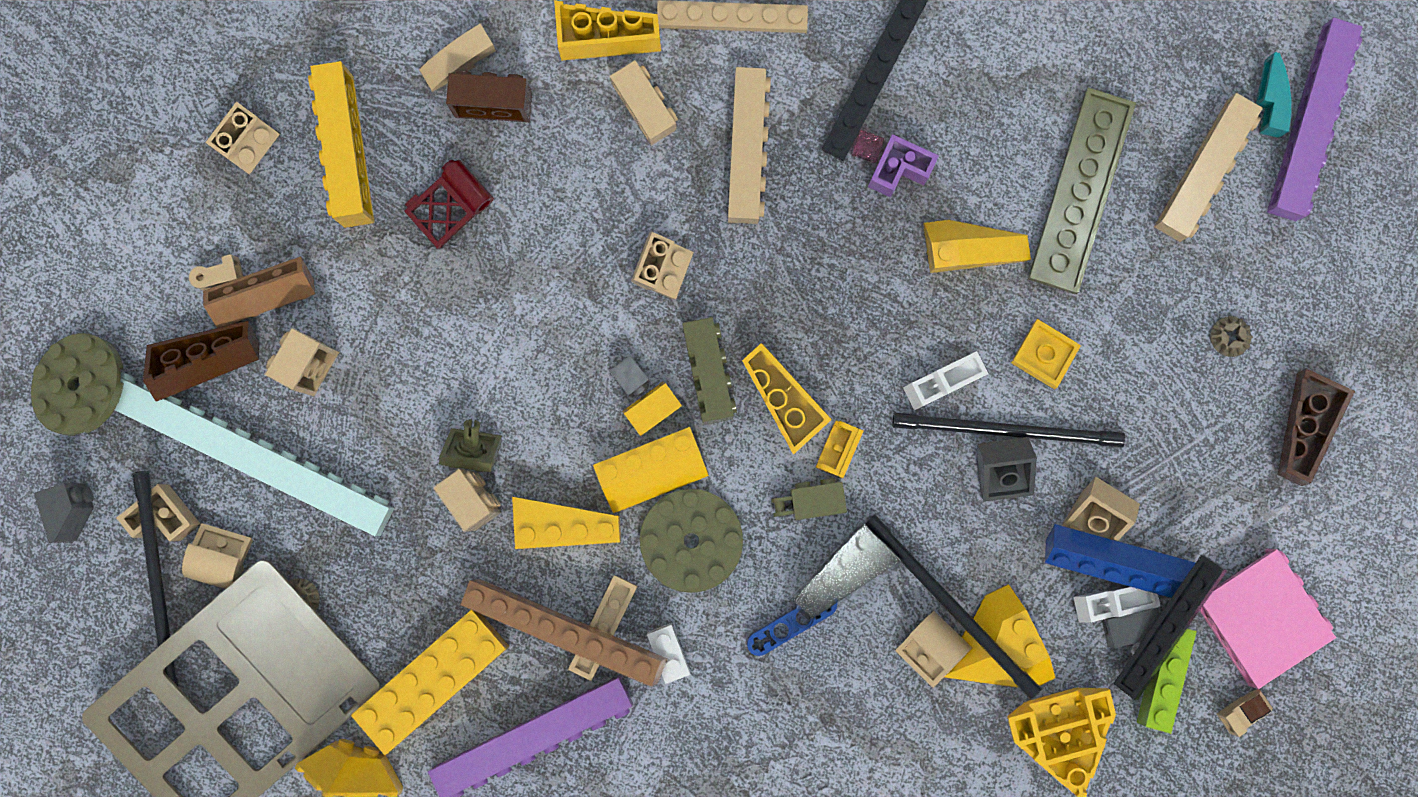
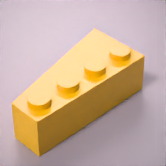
M554 0L557 44L561 61L661 51L658 14L630 10L620 12L613 11L608 7L598 9L586 7V4L576 3L575 5L564 4L563 1Z
M763 343L759 344L742 360L794 455L832 420L831 417Z

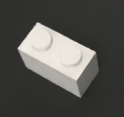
M670 623L649 631L647 637L653 652L667 658L662 672L665 684L690 675V669L673 624Z

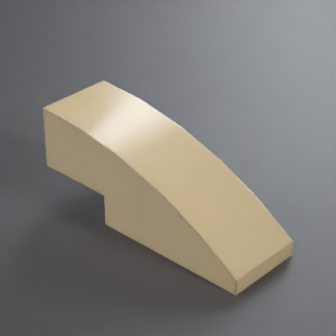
M478 24L440 50L419 70L432 92L448 83L449 73L456 74V71L460 70L470 71L476 67L475 63L496 52L482 25Z

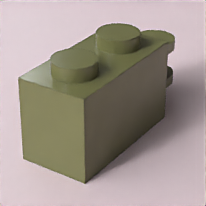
M835 478L820 480L821 485L810 486V482L796 483L795 489L790 490V496L771 499L776 512L773 513V516L793 514L794 520L847 513L843 482L836 483ZM791 500L792 510H785L784 501Z

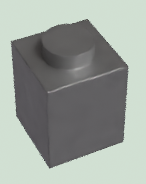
M628 356L610 370L629 397L633 394L638 397L648 389L649 379L631 356Z

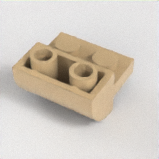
M236 102L205 143L250 175L280 134Z
M649 232L631 282L646 290H652L670 299H676L693 252L674 244V241L654 232Z
M201 523L193 543H189L182 564L183 576L220 588H228L242 575L244 570L243 563L253 542L252 538Z
M933 611L910 633L895 651L934 688L972 647Z

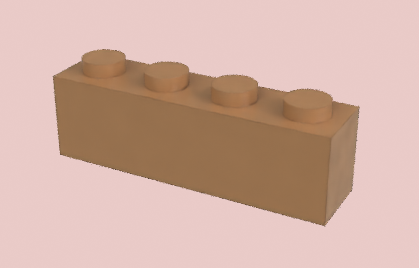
M300 256L204 290L203 307L217 328L232 325L238 321L249 317H256L266 311L281 308L286 304L297 300H304L314 295V279Z

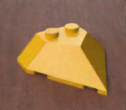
M1007 584L985 595L973 619L1039 686L1055 679L1050 656L1026 608L1010 585ZM965 630L962 638L972 649L944 678L1018 687L1002 667Z
M1072 688L1026 701L1010 713L1007 719L1013 742L1074 793L1076 797L1087 796L1088 784L1090 779L1094 777L1107 741L1105 737L1110 724H1113L1116 716L1110 689Z
M339 739V741L329 744L298 762L295 767L298 772L304 773L303 777L316 790H322L323 797H378V794L387 797H398L403 790V786L386 755L379 753L380 750L372 746H364V748L354 746V742L347 739Z

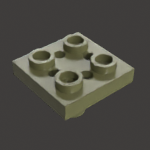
M472 419L464 421V430L451 428L439 455V465L450 468L471 469L477 472H491L502 443V435L479 432L480 422L475 420L474 427H472Z

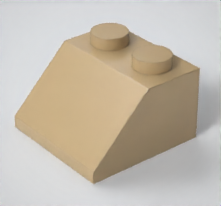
M1095 477L1081 492L1062 526L1118 541L1136 523L1140 504Z

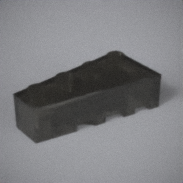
M863 524L850 534L789 602L806 619H813L902 560Z

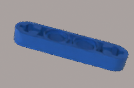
M828 592L819 593L753 632L747 639L749 651L755 656L765 655L831 616L837 609L836 598ZM821 598L831 599L832 603L829 605L831 609L829 611H826L824 608L818 610L817 613L820 616L815 618L814 612L808 605L813 603L814 608L821 605ZM800 610H806L810 613V621L805 625H801L796 621V614ZM779 623H784L788 627V633L783 638L776 637L773 632L774 627ZM769 629L770 636L776 642L771 645L770 640L763 643V650L753 649V639L755 637H758L760 640L767 637L764 631Z

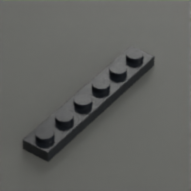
M1201 554L1113 683L1133 700L1140 698L1227 572L1225 568Z

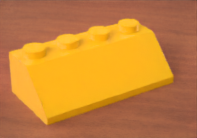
M690 427L593 465L613 514L709 476Z

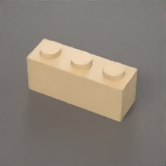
M635 60L610 75V81L652 146L677 130L676 121L678 118L671 107L666 108L663 104L664 96L657 86L653 88L650 84L649 79L651 77L645 66L639 67Z

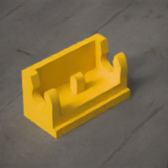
M663 381L622 412L638 434L642 436L682 405Z
M835 421L815 468L840 479L844 478L863 430L842 421Z

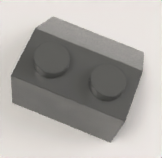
M1029 437L978 444L977 467L983 502L1034 495L1037 457Z
M62 483L35 492L34 497L48 543H70L77 541L94 509L92 503L94 500L93 493L87 487V484Z

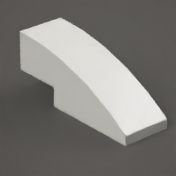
M976 351L903 387L913 409L916 410L987 375L988 372Z
M1121 586L1073 597L1079 622L1091 623L1160 607L1158 594L1130 586Z

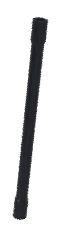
M895 412L893 413L892 420L893 428L929 429L1020 438L1029 437L1032 439L1089 443L1123 448L1125 444L1124 432L1087 431L972 421Z
M138 471L132 473L135 496L138 502L157 645L159 647L170 637L151 499L149 471ZM173 660L165 667V673L179 687Z
M873 515L864 524L1002 667L1030 700L1042 690L897 540L891 530L876 515Z

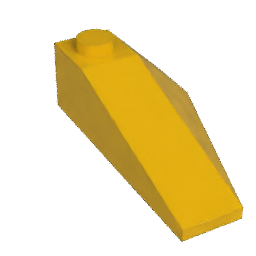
M953 220L923 223L930 273L1031 260L1028 235Z

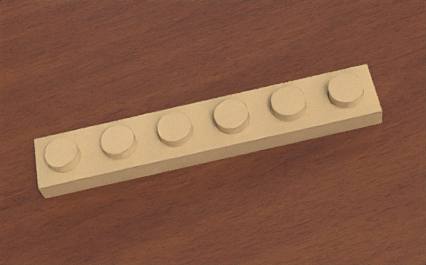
M658 0L657 14L659 28L807 33L808 5Z

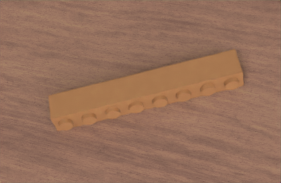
M481 579L469 581L460 604L650 687L658 684L667 662V658Z

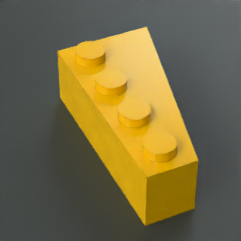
M512 497L515 549L621 542L620 516Z

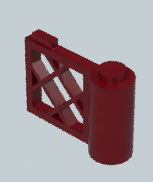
M452 159L442 167L443 172L438 180L421 196L415 194L405 203L408 208L404 212L437 249H440L476 214L484 211L494 200V197L461 160L454 161ZM441 186L447 191V203L434 202L435 191ZM420 205H429L428 220L419 219L413 212ZM434 206H447L446 221L433 220ZM451 206L461 207L467 214L460 221H451ZM433 223L446 224L445 235L440 240H437L433 235Z

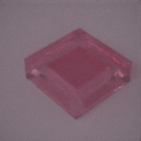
M860 130L852 156L876 163L884 138Z

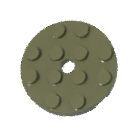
M87 333L69 335L50 346L33 371L34 376L31 385L33 411L43 426L58 434L75 436L80 433L94 431L110 417L120 400L124 383L120 382V369L123 368V363L115 347L107 340ZM79 379L80 385L75 390V382L73 381Z
M698 489L679 490L660 499L646 515L640 533L641 554L648 570L659 582L681 592H702L721 584L736 568L743 548L742 528L733 509L715 494ZM689 533H694L699 538V544L695 548H688L684 544V537Z

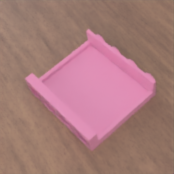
M1278 549L1264 550L1266 552L1264 556L1216 586L1200 609V613L1248 686L1260 689L1336 638L1332 632V624L1326 617L1320 614L1317 609L1319 607L1318 603L1311 595L1306 593L1302 587L1304 585L1302 579L1298 574L1292 572L1288 566L1289 560L1282 551H1278Z

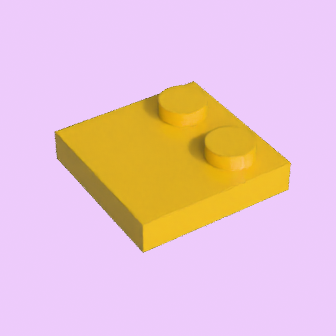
M1037 319L1031 326L1011 363L1055 390L1058 388L1081 345Z

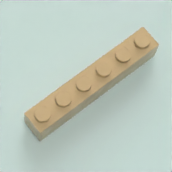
M736 67L728 223L758 224L759 217H764L765 202L760 201V192H765L766 177L761 176V167H766L767 152L762 151L763 142L768 141V127L763 126L764 117H769V102H765V92L770 93L771 77H766L765 68Z
M1238 93L1227 99L1154 225L1156 229L1179 242L1194 236L1199 228V225L1196 223L1200 216L1204 217L1212 205L1209 202L1213 194L1217 195L1224 184L1221 181L1225 173L1228 174L1235 166L1236 160H1234L1237 152H1241L1247 145L1249 139L1246 136L1249 131H1253L1259 124L1261 118L1258 116L1263 109L1262 107Z

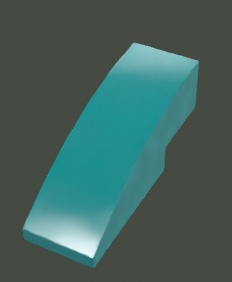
M1274 52L1265 59L1256 104L1264 109L1260 134L1280 138L1289 132L1292 99L1286 67L1280 53Z

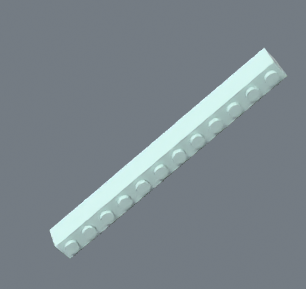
M124 372L121 373L120 382L124 383L115 411L373 536H381L394 510L393 507L388 505L389 500L376 494L374 498L365 494V488L353 483L350 487L342 483V477L331 472L325 475L319 472V466L306 461L305 464L296 461L297 456L286 450H283L282 453L273 450L274 444L263 439H259L257 442L250 438L251 433L240 428H236L234 431L227 427L228 422L214 416L213 419H209L204 416V410L192 405L190 408L181 405L182 400L175 396H169L156 402L145 384L141 386L135 383L137 378Z

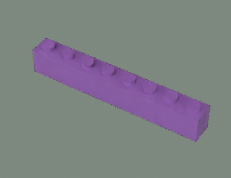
M1334 17L1323 25L1267 213L1295 222L1310 214L1313 207L1312 195L1320 184L1318 175L1327 160L1326 148L1334 137V130L1332 128L1341 113L1340 101L1348 89L1346 81L1355 66L1354 54L1362 42V37L1360 36L1362 26Z
M619 675L432 767L428 774L439 797H460L465 794L464 789L470 786L477 789L488 783V777L494 774L497 777H501L512 771L511 766L519 762L521 766L528 764L536 759L535 754L543 750L545 754L559 748L558 743L565 739H568V742H572L583 736L582 731L590 727L594 731L606 725L605 720L612 716L618 719L630 713L629 708L632 707L633 702Z

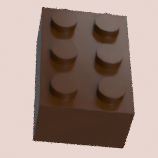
M462 70L456 71V74H448L446 104L455 118L530 123L532 91L527 79L523 78L522 75L508 74V77H499L491 72H484L482 75H472L471 72Z

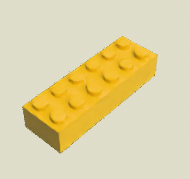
M342 61L310 66L312 75H308V82L311 91H314L315 100H312V109L314 115L318 116L319 125L315 126L317 139L321 141L322 150H319V159L321 165L325 166L326 175H323L322 180L324 189L329 194V200L326 201L328 215L332 216L344 228L373 224L375 222L354 77Z
M470 610L351 716L381 752L387 755L510 646L482 614Z

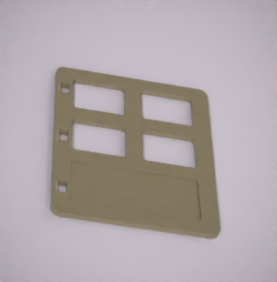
M260 560L83 712L82 720L154 797H183L165 778V772L196 745H202L239 784V788L229 797H259L375 695L380 689V681L270 561ZM197 640L204 641L239 679V684L207 712L200 711L165 673V667ZM142 687H148L185 727L182 734L152 759L146 758L110 719V715ZM351 696L356 703L345 712L340 705ZM251 698L258 699L293 738L292 742L260 769H255L219 731V725ZM289 750L295 757L283 766L278 759Z

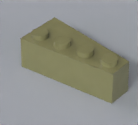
M713 317L682 323L702 425L733 420V413H737L734 398L729 396L728 388H732L729 373H724L723 363H727L724 348H719L717 339L722 338L719 323H714Z

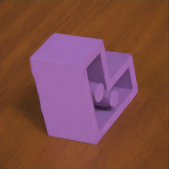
M892 134L868 187L891 197L901 175L924 185L939 155Z

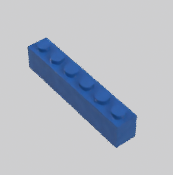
M1054 524L1046 539V564L1170 598L1173 597L1195 565V562L1057 524Z

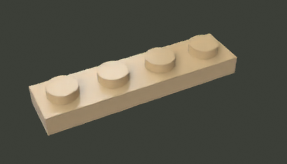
M614 575L590 626L614 636L638 586ZM575 654L568 670L592 681L599 664Z

